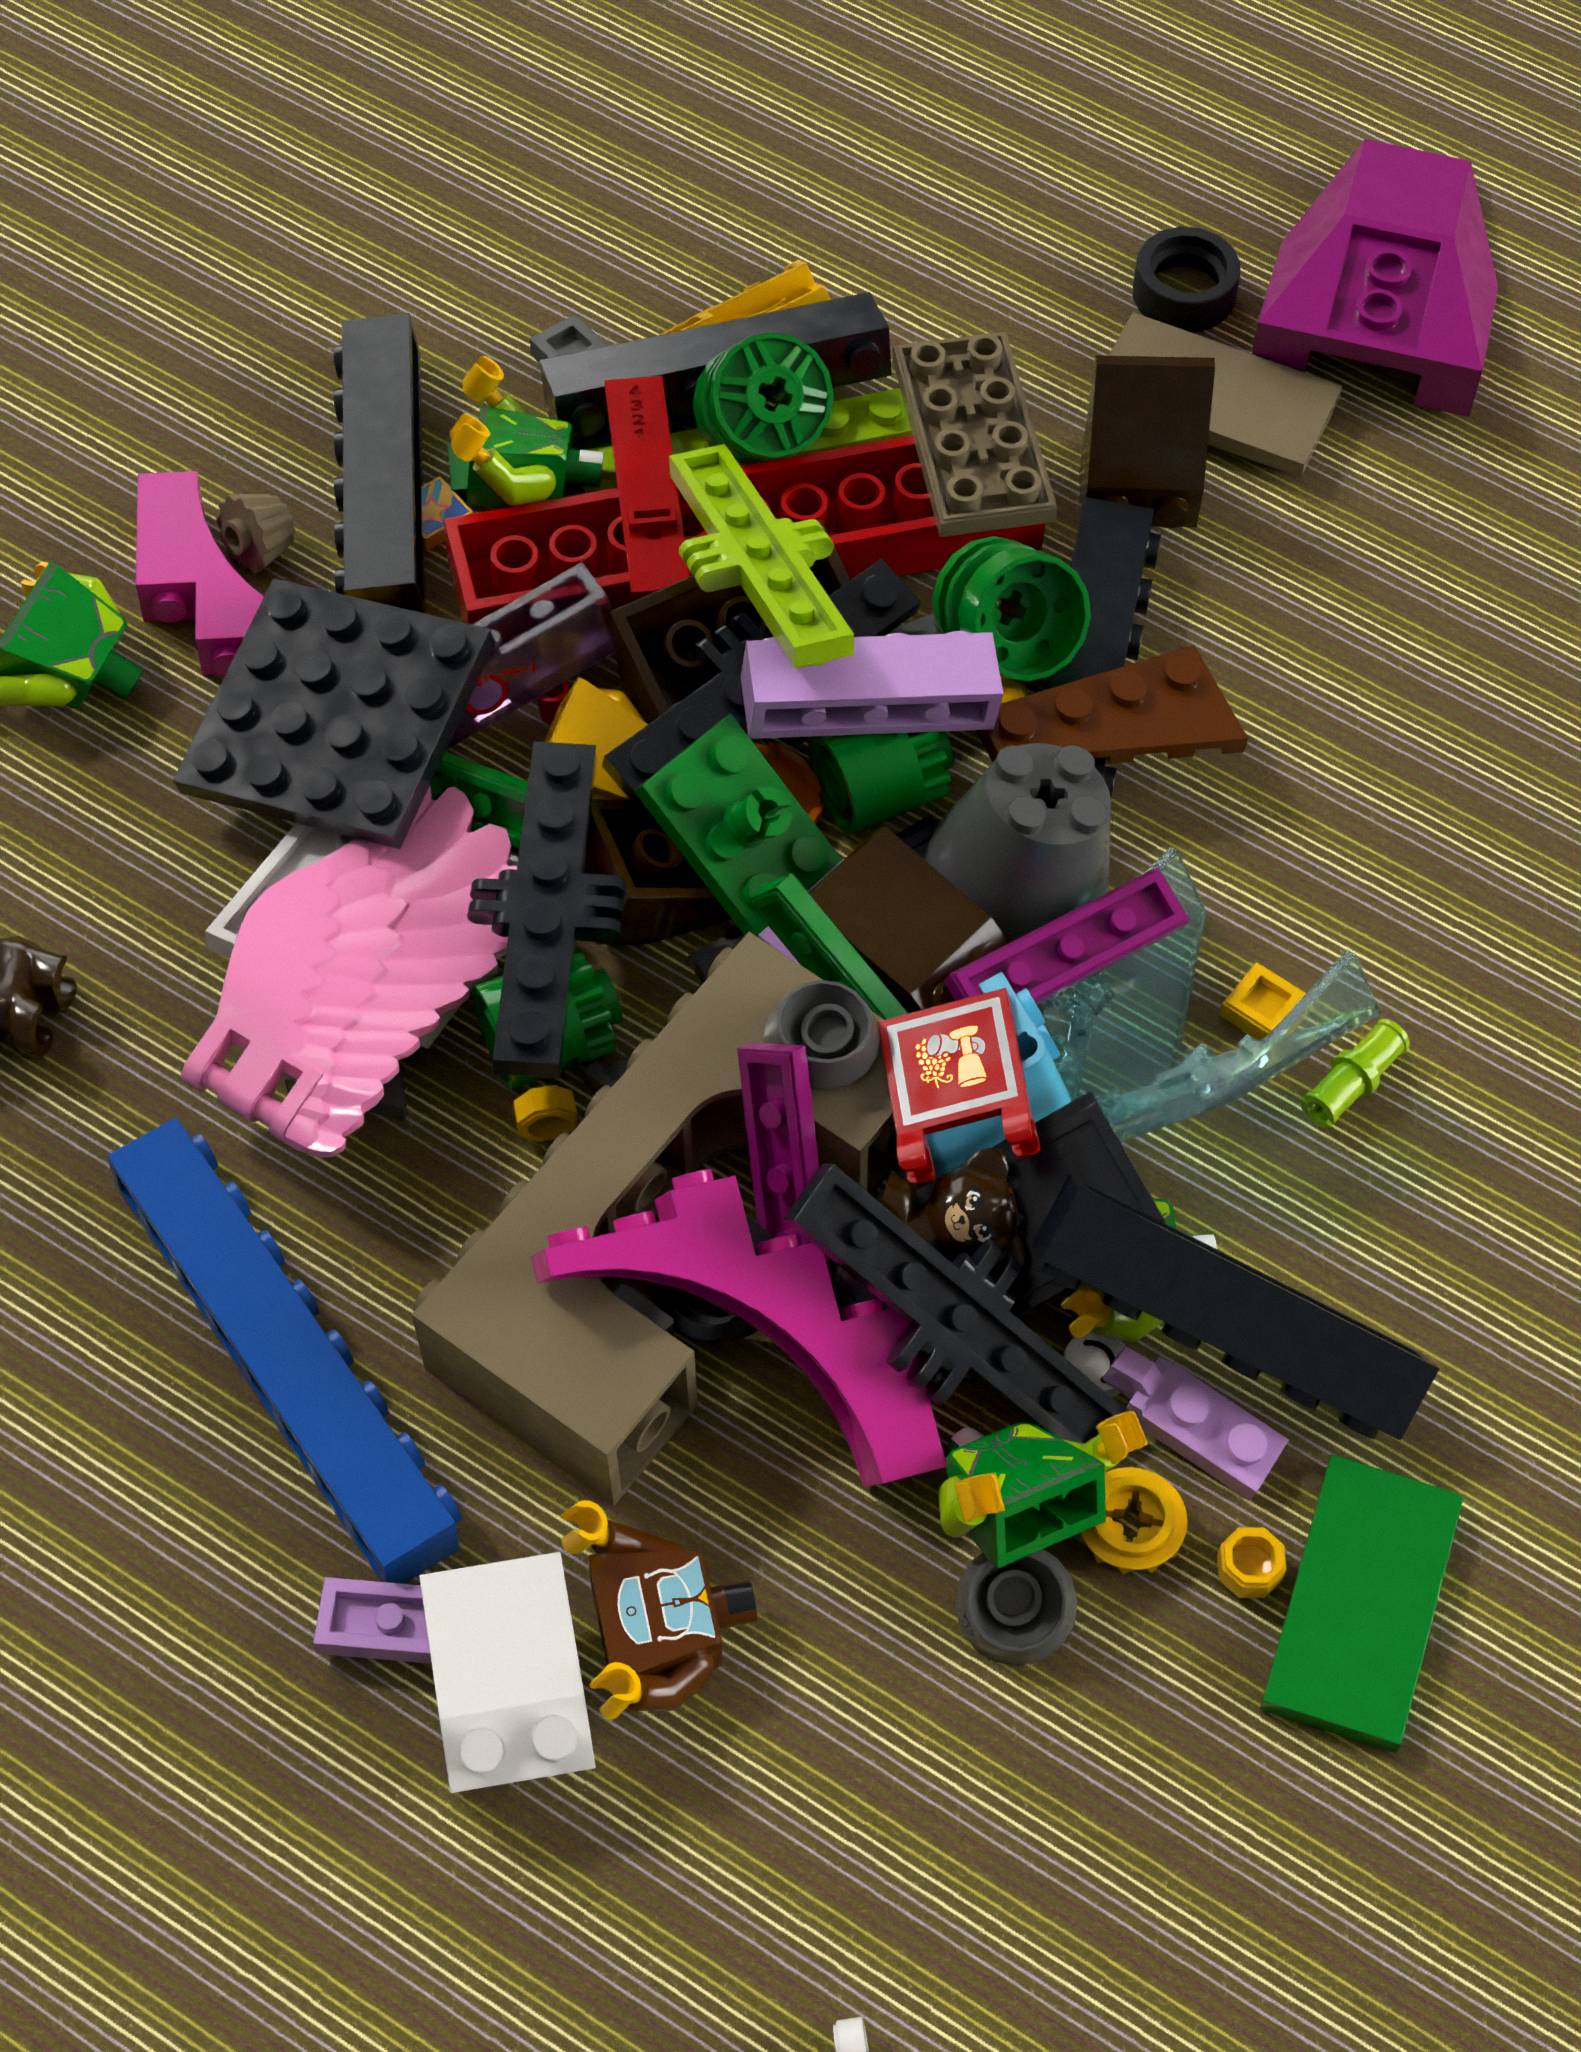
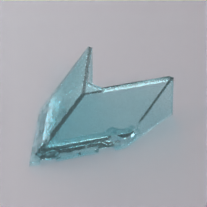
M1169 847L1147 872L1156 867L1159 868L1191 921L1177 932L1041 1002L1044 1007L1042 1014L1045 1020L1044 1026L1061 1055L1053 1061L1072 1101L1091 1091L1120 1142L1135 1138L1232 1103L1380 1015L1381 1012L1357 955L1346 950L1266 1038L1257 1041L1246 1034L1238 1043L1240 1048L1214 1056L1211 1048L1203 1043L1195 1050L1189 1048L1182 1043L1206 909L1180 853Z

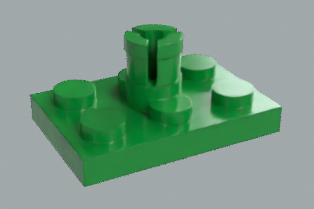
M732 714L721 719L634 790L638 798L745 936L748 932L758 936L768 927L748 900L762 885L792 873L805 890L808 891L842 861L841 857Z

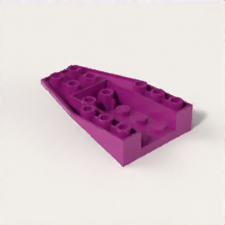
M1364 139L1282 241L1257 323L1251 354L1302 372H1306L1312 350L1418 373L1421 376L1414 405L1469 417L1483 371L1498 293L1497 279L1471 161Z

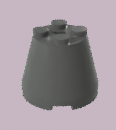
M1030 743L1019 746H1006L1001 749L991 766L937 824L923 859L991 916L1009 943L1108 893L1111 797L1105 780L1094 767L1095 760L1092 754L1080 746L1068 745L1060 747L1045 743Z

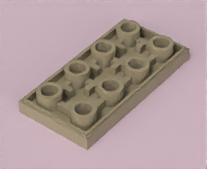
M1134 312L1130 315L1109 356L1215 358L1208 445L1298 477H1302L1340 399L1343 387L1340 384Z
M1007 333L978 334L975 336L893 346L892 360L939 536L946 537L1056 522L1057 505Z

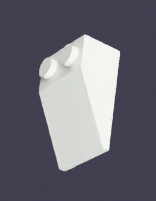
M555 1552L419 1575L450 1793L596 1768L561 1553Z

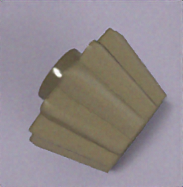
M230 494L226 497V501L219 503L220 515L216 518V521L221 529L220 540L228 549L230 559L237 561L243 571L250 569L255 574L259 573L294 542L293 534L296 530L293 526V516L288 512L287 505L282 503L278 496H271L270 494Z

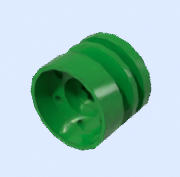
M769 332L749 336L727 348L708 362L696 382L693 409L697 428L708 445L712 447L726 444L738 463L748 465L789 457L816 441L830 420L834 393L829 371L814 349L797 337ZM772 385L774 387L772 397L779 400V404L766 409L764 408L766 398L759 394L758 390Z
M996 536L970 541L952 554L937 576L932 597L934 623L941 634L953 631H966L968 633L993 632L1000 674L1007 678L1028 682L1052 676L1072 661L1085 641L1091 618L1089 593L1077 571L1057 557L1037 551L1015 540ZM1001 597L999 605L995 608L996 601Z

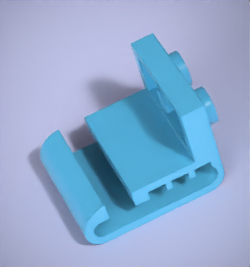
M1002 972L980 983L979 986L982 993L1006 988L1009 993L1034 1121L1037 1122L1072 1102L1053 1061L1061 1055L1045 1028V1020L1029 991L1025 988L1015 994ZM1002 1115L927 1134L936 1174L934 1179L936 1180L939 1176L964 1164L966 1159L978 1150L993 1147L1006 1140L1002 1125Z

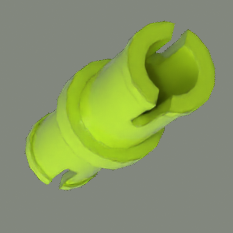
M1381 1019L1376 1023L1372 1031L1353 1049L1341 1051L1332 1060L1331 1071L1300 1101L1301 1108L1310 1121L1319 1127L1331 1128L1338 1120V1117L1359 1097H1367L1378 1088L1380 1075L1399 1055L1404 1054L1410 1046L1409 1038L1401 1026L1391 1020Z

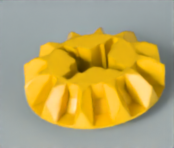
M1124 1467L1105 1472L1106 1522L1079 1533L1080 1541H1084L1093 1552L1097 1563L1106 1562L1118 1567L1123 1575L1132 1570L1145 1569L1153 1573L1159 1565L1170 1558H1175L1184 1541L1188 1524L1184 1502L1172 1484L1149 1470ZM1134 1499L1137 1500L1136 1510L1139 1511V1521L1149 1524L1150 1528L1140 1527L1137 1536L1133 1537L1131 1543L1126 1542V1535H1123V1524L1112 1521V1518H1123L1126 1509L1130 1508L1131 1500Z

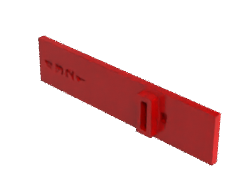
M662 376L604 380L631 598L647 596L690 577L689 569L679 555V547L685 541L678 488L670 477L669 456L673 455Z

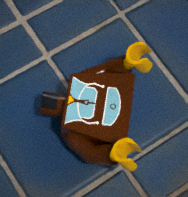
M582 1500L561 1514L563 1520L575 1522L581 1529L572 1530L562 1538V1546L570 1554H578L592 1545V1549L597 1553L588 1555L589 1576L606 1667L589 1685L591 1689L604 1688L612 1693V1696L599 1708L600 1713L605 1719L612 1720L617 1718L626 1708L633 1711L677 1710L710 1680L713 1670L722 1665L720 1629L758 1621L751 1582L746 1580L710 1587L703 1553L696 1550L687 1551L683 1545L608 1520L603 1509L598 1504L589 1500Z

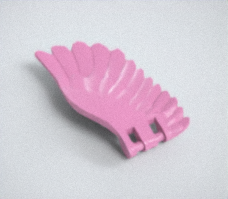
M429 786L401 849L361 839L352 840L317 863L300 868L266 888L249 908L240 926L227 968L216 1018L184 1064L181 1073L182 1081L198 1091H204L208 1088L217 1094L218 1103L249 1122L253 1123L258 1120L264 1122L269 1126V1132L272 1136L297 1151L320 1158L334 1157L344 1151L346 1146V1139L344 1137L363 1126V1113L379 1103L384 1096L383 1085L399 1073L398 1060L409 1057L420 1048L419 1037L432 1033L441 1025V1017L439 1015L462 1005L470 997L469 988L488 981L498 974V963L496 960L506 955L508 937H502L493 933L492 925L472 923L467 918L469 903L473 901L470 897L471 883L475 879H498V875L502 870H517V866H509L511 842L507 830L493 824H488L470 833L474 810L466 794L456 787H448L437 800H432L431 788ZM231 1043L245 1051L230 1072L222 1067ZM285 1072L295 1078L297 1082L284 1101L280 1102L273 1098V1095Z

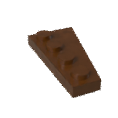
M1195 645L1001 703L994 730H975L992 762L996 760L998 753L1004 747L1030 743H1045L1060 747L1068 745L1080 746L1092 754L1093 758L1108 759L1109 764L1133 762L1134 756L1139 754L1167 752L1168 759L1193 757L1195 750L1221 748L1222 754L1244 753L1249 739Z

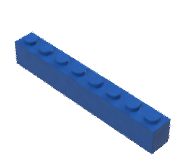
M175 1117L108 1154L107 1159L116 1188L380 1582L405 1584L459 1550L456 1523L462 1520V1516L455 1501L443 1485L440 1484L432 1489L420 1470L425 1468V1462L416 1444L406 1432L396 1436L384 1418L389 1416L390 1413L380 1392L370 1380L362 1384L358 1382L349 1368L354 1364V1360L346 1343L335 1329L325 1334L314 1316L319 1314V1309L307 1286L301 1279L290 1283L280 1268L285 1264V1260L271 1234L267 1230H263L258 1234L255 1232L246 1219L252 1214L240 1189L233 1181L223 1185L213 1171L218 1168V1163L204 1137L200 1133L190 1137L178 1118Z

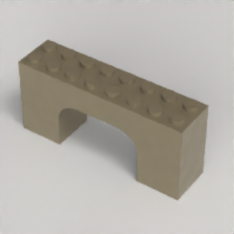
M748 932L734 949L727 947L719 953L709 969L708 979L694 995L688 992L676 1002L668 1016L667 1025L653 1041L649 1038L645 1039L636 1047L628 1060L627 1071L612 1087L605 1085L593 1096L587 1106L585 1118L571 1134L562 1133L553 1141L544 1156L543 1166L528 1183L524 1180L520 1181L509 1191L501 1205L500 1215L485 1231L479 1229L469 1236L458 1253L456 1265L441 1281L434 1279L424 1287L414 1303L413 1313L411 1314L424 1368L427 1372L612 1506L616 1505L698 1406L694 1350L614 1295L603 1284L606 1277L569 1278L537 1284L530 1257L545 1248H549L547 1236L587 1226L590 1238L615 1232L613 1221L622 1217L653 1211L656 1218L658 1212L655 1199L670 1190H674L672 1178L696 1172L704 1163L718 1155L736 1150H749L737 1048L750 1042L764 1043L766 1020L777 1003L801 984L823 980L751 932ZM872 1012L878 1027V1022L884 1019ZM881 1039L878 1057L865 1075L853 1083L827 1090L810 1087L819 1168L822 1164H835L870 1195L875 1192L899 1163L896 1147L897 1134ZM707 1106L701 1112V1114L691 1123V1118L702 1108Z

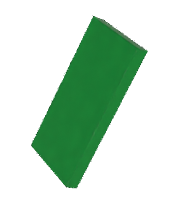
M1331 1454L1260 1706L1261 1710L1394 1753L1398 1752L1402 1743L1464 1495Z

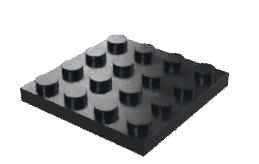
M273 578L173 782L180 793L401 849L495 646L494 636L489 628Z

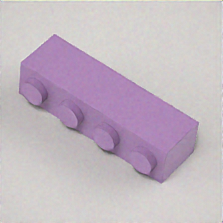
M953 631L947 634L931 635L892 633L886 636L854 637V655L830 660L819 666H804L796 669L774 637L746 641L740 677L748 737L750 739L994 730L1003 697L993 632L968 633L966 631Z

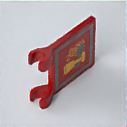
M1006 988L878 1022L897 1134L898 1162L902 1170L907 1172V1179L911 1185L930 1182L936 1177L927 1134L1002 1115L1004 1135L1007 1142L1011 1144L1012 1152L1016 1158L1039 1153L1041 1150L1040 1141L1030 1106L1010 997Z

